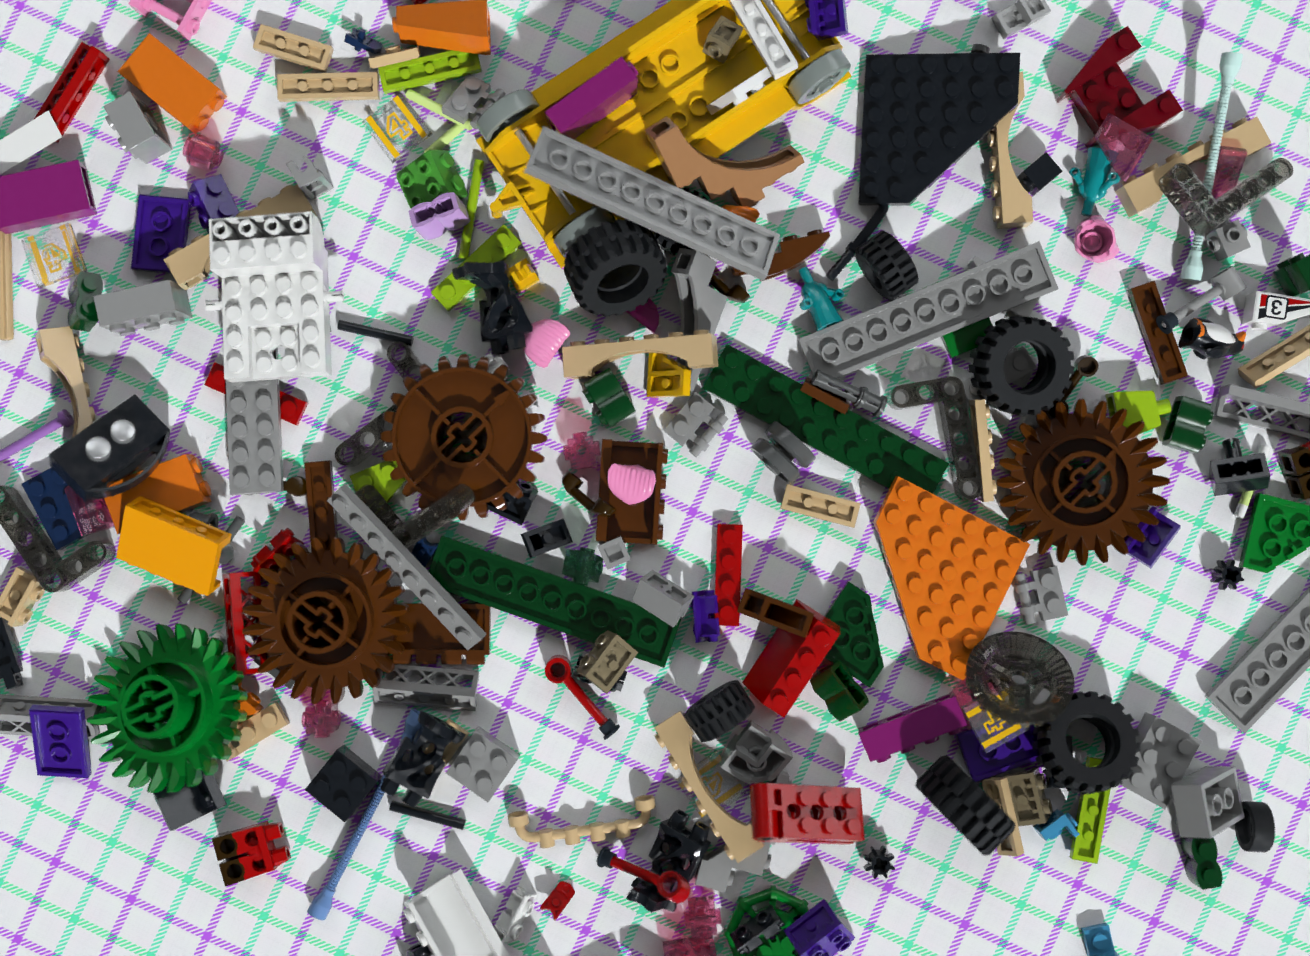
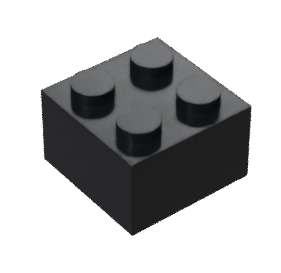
M343 745L334 752L305 788V791L345 822L378 784L382 775Z

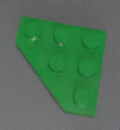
M1256 493L1239 567L1261 573H1269L1276 566L1294 558L1310 546V505Z

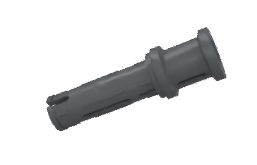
M819 369L815 371L811 379L812 385L821 387L851 401L855 408L866 409L872 412L875 417H879L886 407V396L875 395L869 392L866 387L857 388ZM830 382V383H832V384H834V385H836V386H839V387H841V388H843V389H845V390L843 391V390H841V389H839V388H836V387H834V386H832V385H830V384H828V383Z

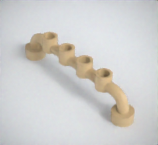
M641 795L634 798L635 809L641 811V814L638 818L632 820L618 819L609 823L594 822L585 826L570 825L562 829L553 830L552 828H546L538 832H529L525 829V825L529 824L528 812L516 811L508 814L509 827L515 828L517 835L522 840L533 843L540 842L541 848L555 846V840L565 839L566 845H575L581 842L580 837L590 836L592 842H599L606 839L605 833L613 832L616 833V838L622 839L630 837L631 830L642 828L647 824L651 817V810L656 807L655 797L653 795Z

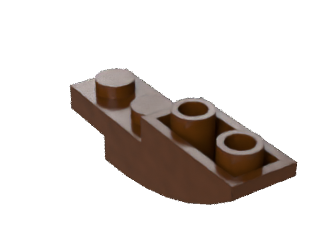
M814 230L801 238H798L797 235L784 237L782 239L783 242H780L777 247L779 253H774L768 275L764 280L785 274L810 259L828 241L830 237L829 231L822 233V230ZM731 266L733 277L747 275V273Z

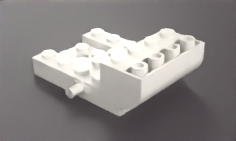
M312 211L209 219L210 270L222 278V295L220 300H206L205 309L206 311L221 310L224 379L232 383L331 376L329 302L344 301L343 290L329 292L328 251L325 249L323 231L318 217ZM280 346L284 347V356L281 359H275L273 356L274 350Z

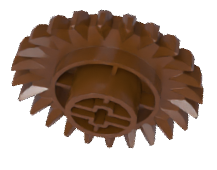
M461 354L457 361V367L453 368L446 356L440 357L437 372H434L427 364H422L419 367L422 380L418 382L406 376L403 379V383L408 390L407 394L392 393L390 397L393 403L398 406L397 411L383 413V419L393 425L392 430L384 431L380 434V439L392 443L393 449L386 451L382 457L384 461H396L398 465L391 472V479L405 478L408 482L403 488V495L408 497L418 491L421 494L418 504L419 508L422 510L427 509L434 501L437 503V514L442 518L447 516L451 507H455L458 519L466 520L469 514V507L474 506L480 518L488 517L487 503L490 501L501 511L507 509V502L503 494L508 492L516 498H522L524 492L517 481L522 479L534 482L537 479V476L527 468L528 462L541 463L545 460L543 455L532 450L533 444H540L548 440V436L533 432L532 426L544 421L545 415L538 413L529 414L527 410L537 401V396L531 394L520 397L518 392L524 386L525 380L517 378L507 384L505 379L509 367L506 365L499 366L493 374L489 373L490 360L488 357H481L475 368H471L468 354ZM468 412L473 414L465 423H456L452 419L461 413ZM481 420L482 424L468 437L472 441L471 445L468 443L461 444L450 454L448 451L462 438L458 433L459 430L469 431ZM448 425L450 426L447 431L449 438L444 442L443 435L445 427ZM487 432L486 448L484 450L478 449L483 442L480 437ZM464 452H474L478 456L471 462L457 460Z
M1084 399L1076 401L1073 414H1068L1063 402L1055 404V418L1050 419L1044 411H1041L1040 414L1035 415L1039 426L1036 429L1026 423L1019 425V430L1025 438L1023 442L1011 439L1007 441V447L1015 453L1014 459L1003 458L998 463L1001 467L1010 471V476L996 480L997 486L1008 488L1011 493L1003 497L999 501V505L1002 507L1014 506L1016 509L1007 519L1008 525L1013 526L1023 522L1026 527L1023 529L1020 539L1023 542H1027L1033 537L1038 536L1040 539L1037 544V553L1041 555L1046 553L1051 545L1056 546V559L1061 563L1066 560L1070 550H1074L1075 557L1080 565H1086L1089 550H1093L1101 562H1108L1107 546L1110 545L1123 555L1128 554L1124 537L1128 535L1134 540L1144 542L1146 537L1137 525L1140 522L1158 525L1159 520L1147 511L1149 505L1165 506L1168 502L1165 498L1153 493V488L1162 487L1170 483L1169 478L1153 475L1152 470L1167 462L1166 457H1148L1147 454L1158 443V439L1153 437L1139 441L1137 436L1142 431L1145 423L1138 421L1127 428L1123 426L1127 410L1124 408L1115 412L1111 418L1106 417V401H1100L1094 407L1092 414L1087 413ZM1077 457L1090 458L1083 467L1072 468L1068 464L1069 461ZM1099 464L1101 468L1086 481L1090 488L1088 490L1079 488L1066 501L1064 496L1078 483L1074 478L1075 475L1085 476L1093 467ZM1064 469L1068 471L1064 478L1067 483L1059 489V475L1061 470ZM1105 475L1106 484L1101 495L1097 493L1101 488L1098 481ZM1082 497H1094L1097 500L1088 506H1074Z
M316 537L311 540L312 553L302 543H293L291 547L296 559L292 560L284 553L274 554L273 558L281 569L279 572L271 568L259 569L258 573L269 582L268 587H249L247 591L262 599L261 604L246 606L242 610L245 614L259 617V623L244 628L242 632L245 635H261L262 641L253 645L247 652L249 655L267 652L269 658L261 664L258 672L265 673L278 668L280 673L272 685L274 688H279L294 680L291 698L295 699L302 696L308 687H312V704L322 701L327 689H330L332 703L337 704L344 698L345 687L348 686L354 699L358 698L363 694V679L372 688H375L381 682L380 675L377 672L378 668L386 673H391L394 670L395 665L389 658V654L400 655L404 653L405 647L396 638L397 635H405L410 631L408 625L399 622V616L407 614L410 608L409 605L397 603L396 598L405 592L404 586L396 585L391 587L389 581L395 574L394 570L386 568L380 571L377 567L381 558L377 553H372L366 559L362 558L364 549L363 545L358 542L353 543L349 552H345L344 540L339 537L332 539L331 548L327 550L323 539ZM318 597L328 598L332 602L329 605H325ZM326 614L328 617L325 620L320 615ZM325 622L329 626L323 627L322 623ZM319 637H323L331 644L323 643L318 639Z

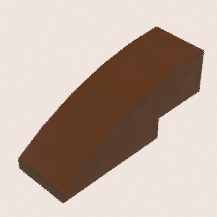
M745 588L737 610L741 614L804 638L807 637L815 614Z

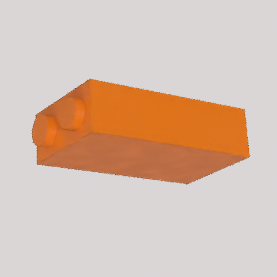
M150 33L117 71L195 135L207 126L211 115L222 108L227 97L216 85Z
M184 454L160 463L150 476L140 484L123 493L104 498L117 534L121 532L125 505L139 496L180 513L212 502L210 499L212 494L208 482L203 480L201 474L203 467L197 457L195 458V455ZM142 471L131 474L120 481L114 482L109 487L124 483L134 478Z

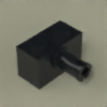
M1232 438V446L1230 439L1224 440L1222 445L1225 450L1226 459L1210 461L1209 476L1214 496L1268 488L1270 472L1265 453L1242 456L1238 438Z

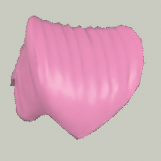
M1102 215L1090 216L1078 225L1075 232L1074 245L1075 250L1089 261L1101 263L1113 259L1119 253L1120 249L1116 243L1114 229L1102 218Z
M543 319L531 323L533 326L532 332L524 334L526 347L523 348L524 353L537 366L543 368L548 367V364L559 348L570 336L567 326L553 319Z
M614 463L608 469L607 482L608 487L617 498L628 505H633L646 500L652 495L656 477L653 470H647L638 464L621 465Z

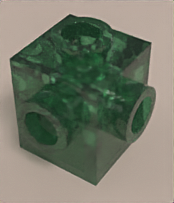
M580 547V550L567 549L562 574L573 578V583L588 586V582L599 583V578L603 571V558L595 555V550Z

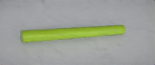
M479 159L474 160L467 202L470 222L463 227L458 255L459 259L464 260L469 257L484 161Z

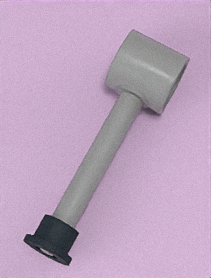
M1231 266L1211 278L1210 281L1213 284L1211 289L1174 313L1169 312L1164 316H1158L1156 323L1163 333L1169 334L1179 324L1180 320L1217 296H1220L1225 301L1244 290L1246 285L1235 268Z

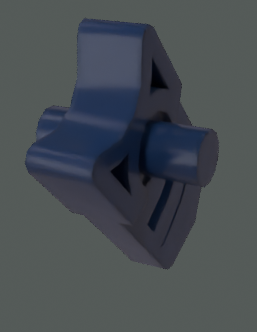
M353 28L352 33H346L344 42L354 46L356 51L364 49L373 54L381 53L382 43L366 36L364 29L357 30Z
M423 534L417 540L411 554L425 568L434 555L438 543H430L426 539L425 534Z

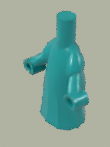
M1100 147L1088 148L1084 180L1081 177L1082 173L1079 168L1073 167L1070 169L1069 173L1078 185V192L1085 199L1081 215L1090 217L1095 201L1102 199L1106 195L1107 190L1113 184H1117L1120 181L1118 173H1110L1118 155L1116 151Z
M808 267L801 268L799 274L804 285L801 289L803 300L800 303V308L802 310L809 309L816 326V331L844 321L828 297L831 296L833 301H839L844 297L843 290L827 288L825 284L813 280Z

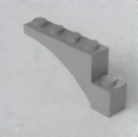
M679 248L671 272L675 275L678 288L681 332L684 333V336L693 335L695 330H709V333L714 335L728 298L708 286L717 262L699 251ZM677 357V362L691 370L690 391L693 392L701 369H692L688 367L686 360Z
M782 770L773 780V783L792 784V780L789 779V774ZM765 842L766 845L739 863L735 859L730 860L723 848L726 845L725 843L707 855L704 854L697 867L695 884L725 893L727 885L732 886L735 871L732 868L762 876L763 870H768L771 854H768L770 845H775L776 842Z

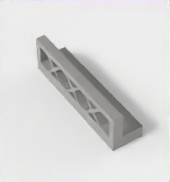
M1232 384L1220 387L1214 416L1310 440V426L1308 433L1300 431L1295 423L1301 418L1310 419V404ZM1225 399L1233 400L1239 410L1232 414L1223 412ZM1253 405L1258 406L1263 416L1257 420L1251 419L1246 409ZM1277 411L1282 412L1288 422L1278 426L1274 423L1271 415Z
M394 664L395 668L392 672L397 677L389 681L381 680L384 671L380 668L377 669L381 682L377 687L372 688L374 702L476 711L479 671ZM415 674L420 675L422 679L416 683H411L406 678ZM436 677H445L447 682L442 685H435L431 680ZM462 679H472L471 688L460 687L457 682Z
M0 694V734L32 736L31 725L26 723H31L29 709L32 705L82 707L85 711L86 726L89 727V730H87L88 740L100 734L98 726L88 723L87 718L99 714L102 706L88 700ZM2 721H8L13 725H3Z

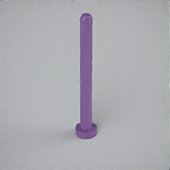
M61 410L57 413L58 417L1 449L0 462L60 427L65 426L68 428L74 424L73 417L67 410Z

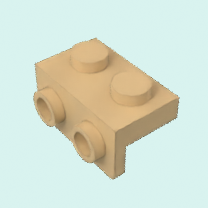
M16 567L0 596V617L9 621L8 625L11 627L26 624L33 614L31 610L35 602L39 601L45 592L44 586L47 581L22 567Z

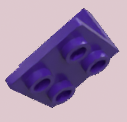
M825 899L783 930L800 956H833L837 952H842L849 948L852 943L851 941L855 939L853 933L839 920Z

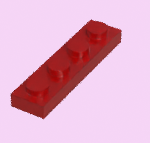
M214 362L204 385L226 394L224 366ZM280 391L281 419L298 426L308 403Z
M717 524L715 595H717L718 613H714V618H719V625L739 626L740 613L737 610L740 604L743 525Z

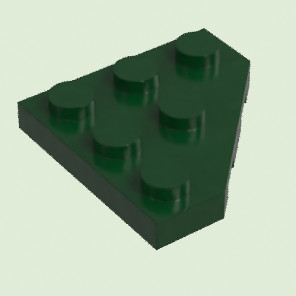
M847 581L824 615L840 626V635L825 658L832 663L840 660L853 677L870 688L884 668L870 595Z

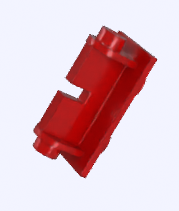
M289 528L282 529L270 541L274 547L272 551L268 546H264L252 557L251 565L254 567L253 571L258 573L260 568L278 570L279 566L275 562L273 555L284 553L291 557L294 555L291 544H304L303 541L294 537L295 534Z

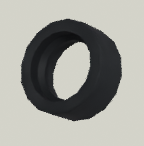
M1243 801L1242 806L1245 818L1235 823L1236 837L1240 847L1247 852L1270 851L1275 838V823L1270 807L1264 802Z

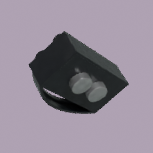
M134 394L49 454L50 467L85 503L91 499L114 496L140 484L157 468L167 450L170 429ZM156 454L152 463L140 474L124 483L109 487L114 482L120 481L135 472L147 458Z

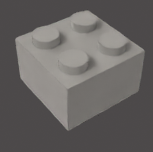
M128 92L103 106L108 114L105 117L107 123L114 131L117 130L120 138L117 139L120 146L125 152L129 151L135 159L139 158L148 164L173 150L150 108L132 92Z
M478 727L446 774L486 802H489L520 757V754L481 727Z

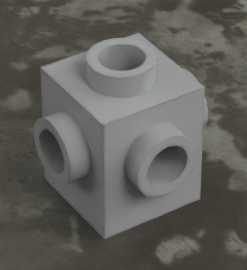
M1228 219L1212 225L1213 231L1205 234L1207 246L1211 252H1214L1217 261L1251 247L1247 239V230L1240 223L1239 219L1230 223Z

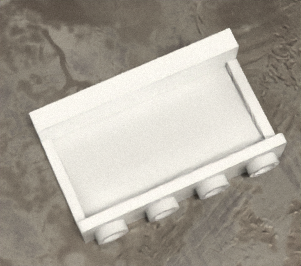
M456 869L404 902L406 909L403 910V913L410 924L415 923L419 930L416 936L422 947L427 945L432 954L430 956H510L461 869Z

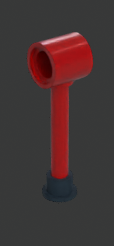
M563 655L551 657L545 666V675L548 680L553 683H564L599 724V730L605 735L603 738L605 740L608 739L620 728V725H615L610 718L607 719L571 677L572 666L567 657ZM554 663H561L565 667V673L556 675L552 672L551 666Z
M603 847L598 854L597 866H605L610 869L614 867L657 886L658 892L663 897L673 903H682L690 895L689 882L674 871H666L658 875L618 858L617 854L610 852L608 847ZM677 882L676 890L670 893L671 885Z

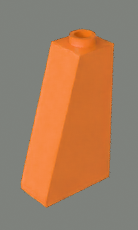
M487 0L396 6V17H392L394 33L399 34L401 43L491 55L490 14Z

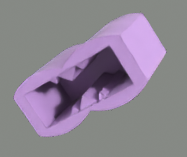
M453 192L444 193L436 197L432 202L417 204L408 211L412 227L425 240L438 238L447 230L460 229L470 222L465 204Z

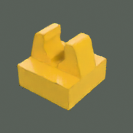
M527 258L509 268L510 280L518 293L540 281Z

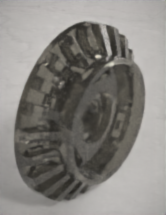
M1010 631L988 636L973 648L967 660L965 669L966 687L971 691V698L980 704L979 708L983 712L988 711L991 713V718L996 721L999 718L1006 721V725L1021 724V728H1028L1029 725L1043 726L1047 721L1051 723L1056 720L1057 716L1065 712L1072 699L1074 676L1068 661L1052 644L1032 634ZM1020 675L1024 677L1026 683L1017 684L1013 681L1012 676ZM987 683H992L1002 700L992 693ZM1042 689L1048 690L1050 692L1048 699L1040 705H1035L1033 702Z

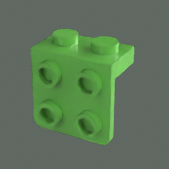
M428 150L396 175L410 209L423 202H432L436 197L444 193L453 192L460 200L468 196L464 187V181L459 176L454 165V159L448 150Z

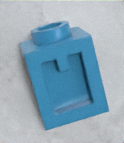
M1058 809L1050 814V818L1046 823L1036 824L1033 827L1044 840L1058 837L1064 827L1075 838L1080 835L1075 829L1078 824L1069 813L1064 814Z
M1106 922L1081 928L1087 956H1119L1114 950L1110 928Z

